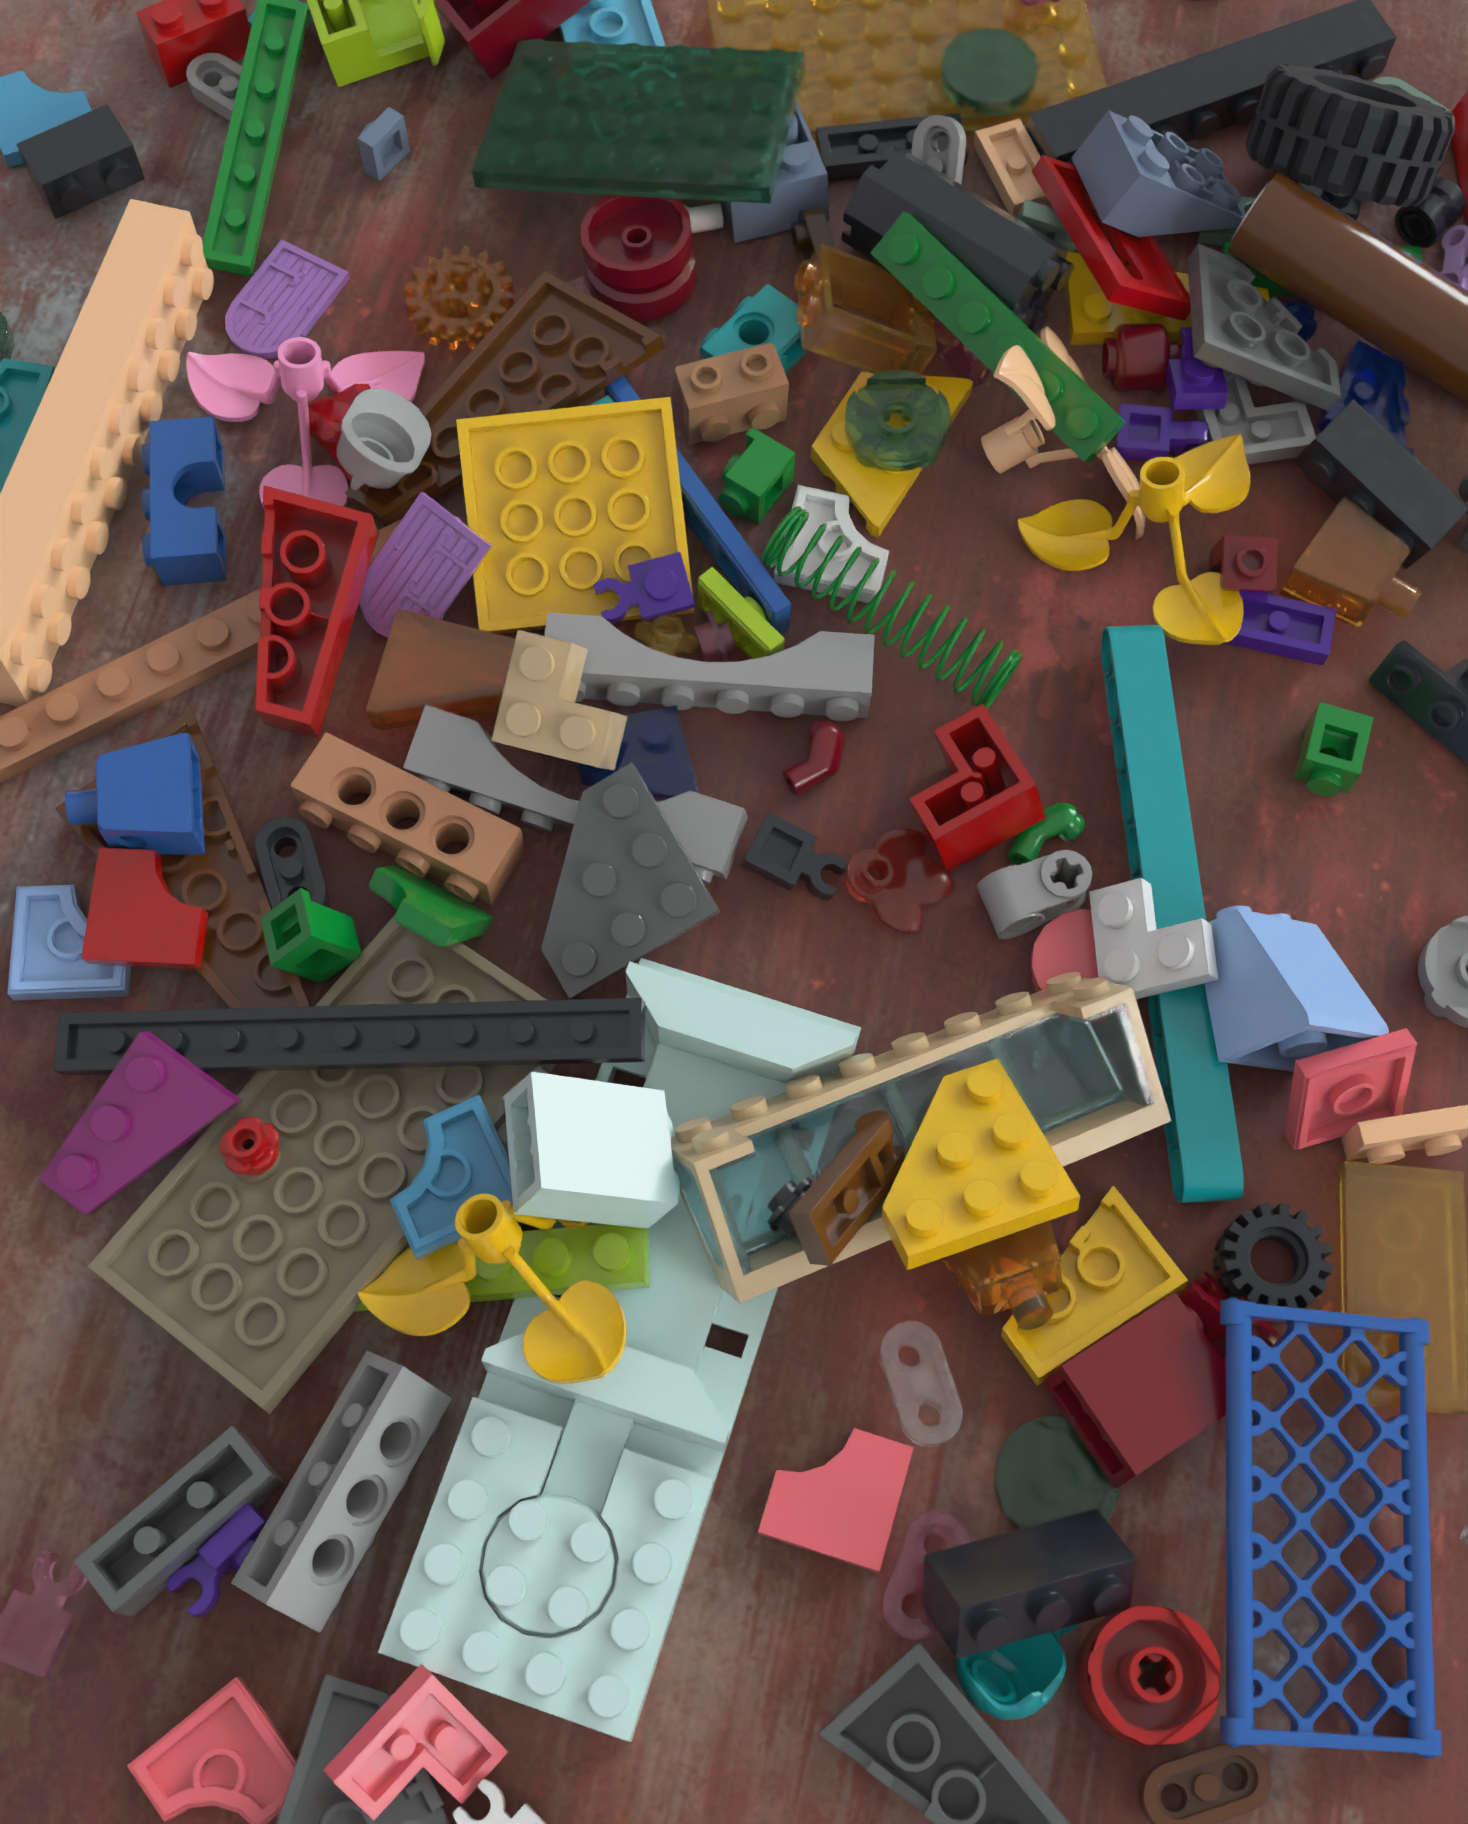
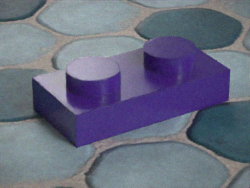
M1240 592L1244 612L1242 626L1238 634L1231 641L1223 643L1324 665L1330 652L1337 609L1266 593Z

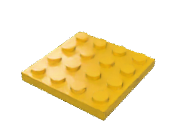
M671 397L456 419L467 524L470 529L492 545L490 551L473 573L479 633L481 636L515 633L518 630H543L546 627L547 612L602 616L601 612L614 609L618 605L619 598L611 592L596 596L593 586L596 582L606 578H613L622 583L630 582L629 565L681 552L693 596ZM639 607L629 609L628 614L620 621L642 619ZM694 608L667 616L694 613Z

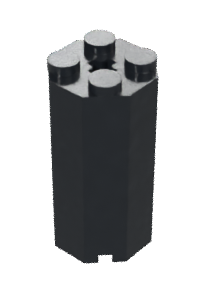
M887 147L880 156L888 161L880 170L870 165L862 174L844 210L843 222L851 226V232L842 231L841 241L883 266L871 254V251L902 212L909 213L1036 335L1047 319L1048 310L1045 309V306L1054 290L1058 292L1065 286L1073 272L1074 264L1066 260L1068 249L900 148Z

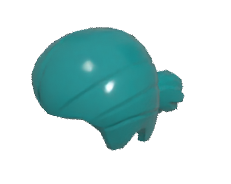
M1079 1624L1003 1645L994 1650L979 1652L959 1659L955 1658V1670L962 1691L977 1709L996 1719L1019 1720L1033 1715L1050 1701L1062 1683L1067 1664L1065 1653L1058 1640L1061 1638V1635L1074 1630Z

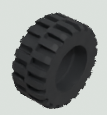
M1285 64L1278 65L1268 74L1245 144L1249 158L1257 161L1258 165L1271 169L1276 174L1280 172L1286 177L1297 180L1299 183L1361 201L1367 200L1390 206V204H1394L1399 207H1408L1409 205H1419L1430 195L1454 133L1455 125L1452 113L1446 111L1445 108L1432 104L1431 101L1421 97L1410 95V93L1402 90L1393 89L1373 81L1363 80L1359 77L1335 73L1330 70Z

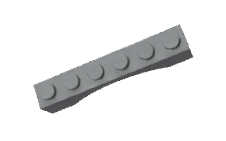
M547 612L544 636L571 642L588 649L576 702L583 699L608 700L619 706H633L638 702L663 704L665 707L674 710H686L693 706L711 707L730 714H739L747 710L769 711L777 716L787 718L797 717L801 714L826 715L828 718L836 721L868 718L872 695L875 635L819 631L800 644L770 656L740 662H703L674 657L648 648L620 632L602 616Z
M425 705L403 766L407 772L448 793L451 789L470 795L468 803L486 812L499 815L503 806L522 812L521 822L541 830L552 832L554 823L573 829L580 801L566 798L541 787L515 769L502 755L495 742L491 741L492 737L479 722ZM693 791L658 801L657 804L703 883L710 884L713 876L727 880L748 818L745 809Z

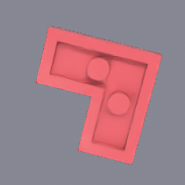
M421 1663L323 1770L335 1785L372 1820H375L422 1767L458 1802L463 1804L478 1787L477 1785L488 1776L508 1751Z

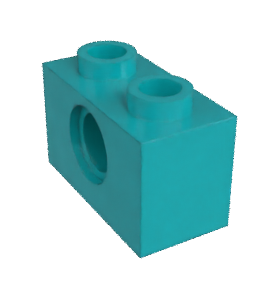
M767 283L753 298L751 296L746 297L738 305L733 317L720 329L714 328L706 335L700 346L701 360L772 343L776 348L786 374L812 349L815 317Z

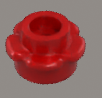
M246 1117L237 1121L235 1127L232 1130L226 1131L220 1141V1153L226 1157V1167L233 1173L250 1176L260 1175L268 1171L275 1164L279 1155V1135L275 1127L270 1123L263 1124L261 1119L257 1117ZM254 1141V1146L251 1149H244L246 1142Z

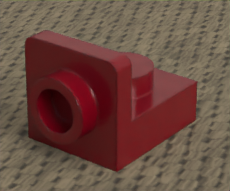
M1224 535L1210 550L1209 571L1221 572L1220 587L1224 591L1271 593L1277 586L1278 538Z

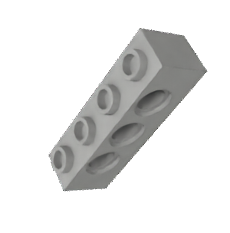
M366 1351L231 1583L264 1604L320 1633L330 1614L338 1605L342 1593L362 1557L372 1545L375 1534L397 1495L404 1488L410 1472L428 1440L436 1431L440 1419L452 1398L406 1367Z

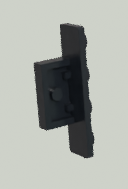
M1400 641L1369 677V682L1468 764V660L1463 659L1448 672L1444 673L1407 641Z

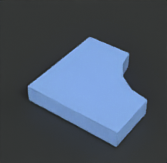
M75 885L17 887L7 992L13 1001L129 997L131 966L88 964L81 959L87 918L82 912L80 892Z

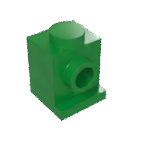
M751 427L746 434L745 452L742 455L739 453L733 455L724 468L722 474L724 490L718 496L721 506L731 515L745 517L759 525L793 483L795 452Z
M1319 702L1304 727L1302 735L1304 738L1294 778L1307 781V789L1320 796H1335L1340 791L1348 793L1361 775L1374 717Z
M302 888L298 889L260 918L272 967L322 984L362 955L353 917L311 901L309 891Z

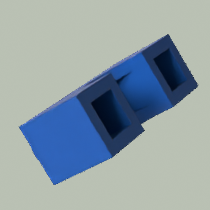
M214 417L149 421V443H144L141 446L143 468L147 476L150 475V488L142 489L143 512L146 520H150V533L142 535V550L147 566L155 567L163 586L227 581L226 534L216 508H191L186 506L192 498L201 493L225 491L224 445Z

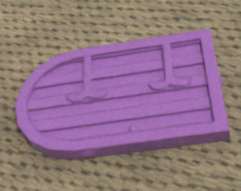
M281 239L233 300L225 315V330L233 347L242 354L254 355L263 359L278 358V348L284 341L294 337L307 336L349 281V272Z
M421 492L374 561L370 563L359 600L365 620L377 633L391 640L409 641L426 635L443 619L444 614L490 551L492 545L461 522L458 517L452 515L427 494Z

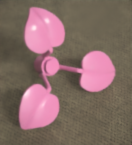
M294 337L284 341L278 348V360L274 362V367L267 360L249 354L203 355L193 352L187 353L186 367L191 392L199 406L216 419L228 422H244L254 418L259 412L261 403L270 405L274 402L280 385H282L286 394L297 401L302 467L292 464L282 465L272 469L264 476L259 490L262 506L263 488L265 485L346 507L348 497L345 492L349 489V486L341 469L333 465L312 467L308 402L317 398L324 387V380L334 395L354 384H369L371 389L389 390L412 402L417 393L425 364L424 352H368L344 358L333 367L331 373L330 362L322 361L319 345L305 337Z

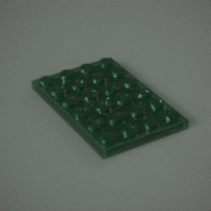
M542 39L521 40L517 44L471 171L475 188L771 204L805 72L804 52H791L781 49L767 51L743 50L733 47L696 48L685 45L648 46L637 43L601 44L589 41L553 42Z

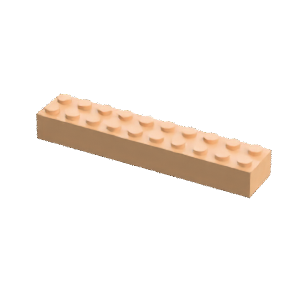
M130 199L0 493V703L20 707L38 698L39 693L44 692L48 688L52 677V662L59 645H64L69 638L72 625L71 616L78 600L83 599L89 590L90 571L97 554H102L106 549L109 539L108 527L115 510H120L123 507L127 496V482L133 467L139 466L142 462L141 446L145 443V438L149 431V421H158L161 416L163 407L162 397L169 381L173 382L178 375L180 354L186 340L190 341L195 334L197 313L202 301L209 299L212 293L214 283L213 272L211 269H208L203 254L202 238L197 235L190 211Z

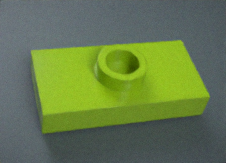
M713 567L698 577V608L749 659L770 656L784 650L785 638L766 621L764 611L754 599L748 596L743 598Z

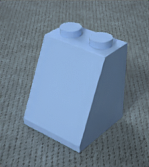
M1242 905L1220 910L1216 914L1217 918L1209 922L1212 925L1219 980L1207 982L1204 985L1219 1062L1294 1072L1296 1060L1389 1033L1387 1024L1317 924L1292 920L1290 915L1283 913L1267 915L1252 912L1249 906Z

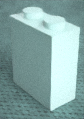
M530 1072L504 1099L514 1214L649 1229L678 1204L680 1181L673 1165L671 1149L673 1126L671 1118L667 1115L665 1093L663 1090Z

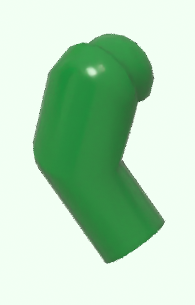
M1058 802L1044 808L1046 819L1017 834L1007 854L1008 859L1015 865L1035 860L1044 841L1057 834L1062 840L1076 839L1082 833L1085 826L1084 818L1079 813H1076V807L1069 803Z

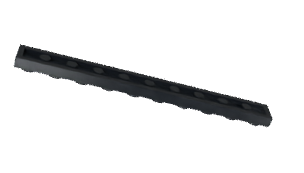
M642 998L58 1013L54 1072L61 1075L111 1074L138 1034L144 1031L153 1033L204 1072L645 1062V1002Z

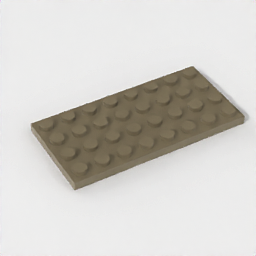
M393 916L363 950L362 955L350 965L315 1006L535 1001L547 999L463 943L459 942L440 948L396 923ZM556 1064L258 1071L237 1095L243 1101L228 1113L220 1115L87 1267L270 1414L362 1301L358 1296V1292L376 1280L409 1245L390 1199L411 1185L424 1164L428 1141L423 1120L480 1095L497 1132L506 1121L505 1108L501 1106L502 1097L536 1067L540 1066L550 1073ZM246 1117H257L261 1119L263 1124H272L279 1135L278 1158L268 1171L260 1175L250 1176L233 1173L225 1165L226 1157L220 1153V1141L224 1133L232 1130L237 1121ZM254 1141L246 1142L244 1149H251L254 1146Z

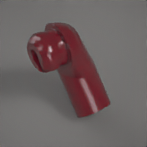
M821 719L815 721L809 727L807 735L811 739L808 759L783 771L784 780L795 796L838 772L845 745L844 733L838 724Z

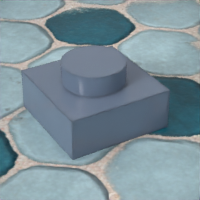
M390 107L375 121L369 122L357 137L364 173L377 181H380L410 151L404 116Z

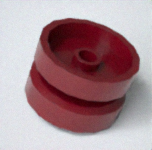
M626 188L600 198L586 212L580 226L584 260L587 266L590 293L593 298L638 322L659 319L675 312L692 296L697 283L690 214L678 198L663 190L654 188Z

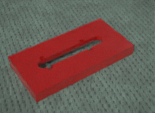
M1042 155L1031 172L1107 300L1116 304L1185 321L1191 313L1190 295L1154 237H1137L1101 222L1075 165ZM1089 208L1091 209L1092 212L1097 213V215H1096L1095 217H1096V219L1098 220V222H1099V224L1101 225V227H1102V229L1104 230V232L1106 233L1107 237L1109 238V240H1110V242L1112 243L1113 247L1115 248L1116 252H1117L1118 255L1120 256V258H1121V260L1123 261V263L1126 264V265H1129V267L1127 268V270L1129 271V273L1126 271L1125 267H1124L1123 264L1121 263L1120 259L1118 258V256H1117V254L1115 253L1114 249L1112 248L1111 244H1110L1109 241L1107 240L1106 236L1104 235V233H1103V231L1101 230L1100 226L1098 225L1097 221H1096L1095 218L1093 217V215H1092V213L1090 212Z

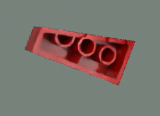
M264 485V531H262L261 542L263 566L262 587H260L259 595L261 618L257 653L255 710L266 725L319 739L379 534L372 514Z

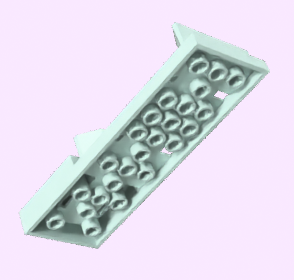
M640 958L639 964L629 961L626 969V998H642L645 1002V1062L602 1063L595 1081L612 1083L618 1069L646 1078L643 1088L663 1090L665 1093L667 1115L672 1121L673 1137L676 1135L674 1129L680 1124L702 1117L709 1118L711 1122L731 1114L730 1106L740 1100L753 1096H764L766 1100L786 1092L785 1084L796 1078L811 1074H818L822 1078L840 1071L838 1064L854 1055L861 1027ZM838 1101L787 1121L789 1125L815 1133L809 1152L800 1150L812 1179H814ZM772 1127L747 1136V1138L752 1140L755 1152L709 1170L734 1246L772 1231L769 1228L770 1224L767 1223L773 1214L767 1208L768 1204L787 1182L792 1180L797 1184L780 1144L773 1142L775 1133ZM688 1169L692 1181L695 1185V1188L698 1192V1195L702 1201L695 1177L692 1171ZM680 1191L678 1204L649 1228L650 1288L610 1291L618 1300L625 1315L627 1337L619 1362L603 1378L572 1384H559L549 1382L537 1375L526 1362L523 1353V1337L531 1320L541 1312L548 1310V1308L539 1297L514 1299L499 1343L486 1348L481 1361L487 1371L479 1397H472L378 1653L417 1667L422 1663L431 1672L628 1742H632L778 1290L777 1287L739 1303L721 1289ZM556 1220L551 1229L566 1227ZM589 1223V1224H587V1225H585V1226H589V1225H601V1224H600V1223ZM712 1324L748 1336L742 1358L705 1346Z

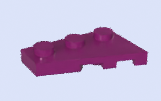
M150 1031L140 1032L43 1171L39 1180L82 1213L96 1212L148 1173L152 1166L176 1148L184 1146L200 1134V1130L220 1115L228 1113L243 1100Z

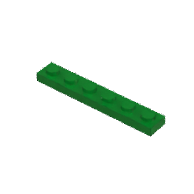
M257 0L203 239V254L208 268L252 277L309 19L308 3L295 0Z
M902 212L871 251V254L993 373H995L1004 352L1015 345L1020 346L1036 369L1043 384L1045 396L1053 410L1055 427L1051 430L1084 462L1091 463L1125 425L1126 421L911 214ZM1005 384L1026 405L1022 398L1010 386Z

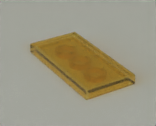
M1345 1161L1339 1166L1342 1313L1396 1319L1419 1317L1422 1320L1429 1321L1430 1345L1424 1346L1426 1411L1466 1415L1468 1414V1267L1464 1172ZM1365 1331L1366 1339L1382 1358H1385L1390 1353L1399 1352L1398 1335ZM1352 1342L1343 1351V1374L1357 1387L1370 1374L1372 1365L1358 1346ZM1381 1376L1367 1391L1366 1400L1370 1406L1400 1409L1399 1387L1392 1386Z

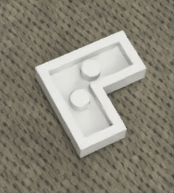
M1142 878L1089 892L1098 977H1106L1109 983L1133 987L1136 999L1219 980L1212 925L1209 922L1200 918L1156 929L1152 887L1149 882Z

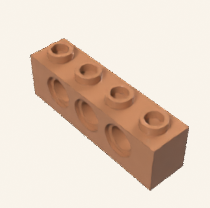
M325 732L290 785L299 806L298 812L310 823L323 829H327L329 825H332L346 832L348 839L359 848L370 853H375L377 849H380L394 856L396 863L403 869L419 877H424L427 873L445 882L444 886L448 891L467 902H473L477 898L492 906L525 853L521 828ZM360 793L370 795L365 802L359 805L345 804L353 795ZM406 817L418 819V822L409 829L399 830L393 828L400 819ZM454 841L468 844L463 851L457 854L442 852V849L447 844Z

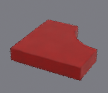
M99 848L81 959L88 964L201 970L209 913L200 907L181 903L171 895L162 877V857L155 850Z

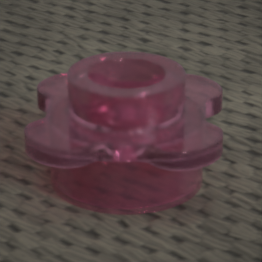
M708 610L706 611L708 622L694 626L705 662H729L728 655L737 652L729 626L726 621L716 624L712 611Z

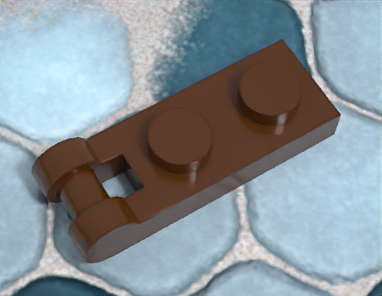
M871 1111L856 1120L854 1124L855 1135L789 1211L790 1218L810 1264L831 1266L887 1196L897 1177L905 1155L900 1146L893 1144L891 1137L895 1131L890 1116L886 1111Z

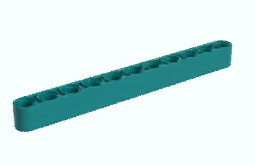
M1161 625L1104 627L1101 636V663L1131 880L1142 878L1151 884L1156 929L1200 918L1206 920L1163 629ZM1203 983L1148 996L1147 1004L1156 1070L1171 1118L1170 1122L1164 1124L1175 1199L1178 1203L1240 1200L1243 1193L1244 1176L1229 1071L1226 1062L1218 1061L1205 985Z

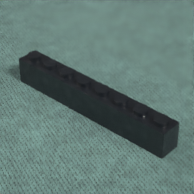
M1356 0L1030 113L1026 130L1040 156L1044 155L1073 165L1072 156L1108 110L1127 119L1131 115L1143 120L1152 130L1163 135L1166 132H1172L1184 142L1204 139L1213 132L1252 121L1267 76L1278 65L1310 66L1315 69H1325L1335 73L1359 77L1363 80H1370L1383 72L1397 36L1371 0Z

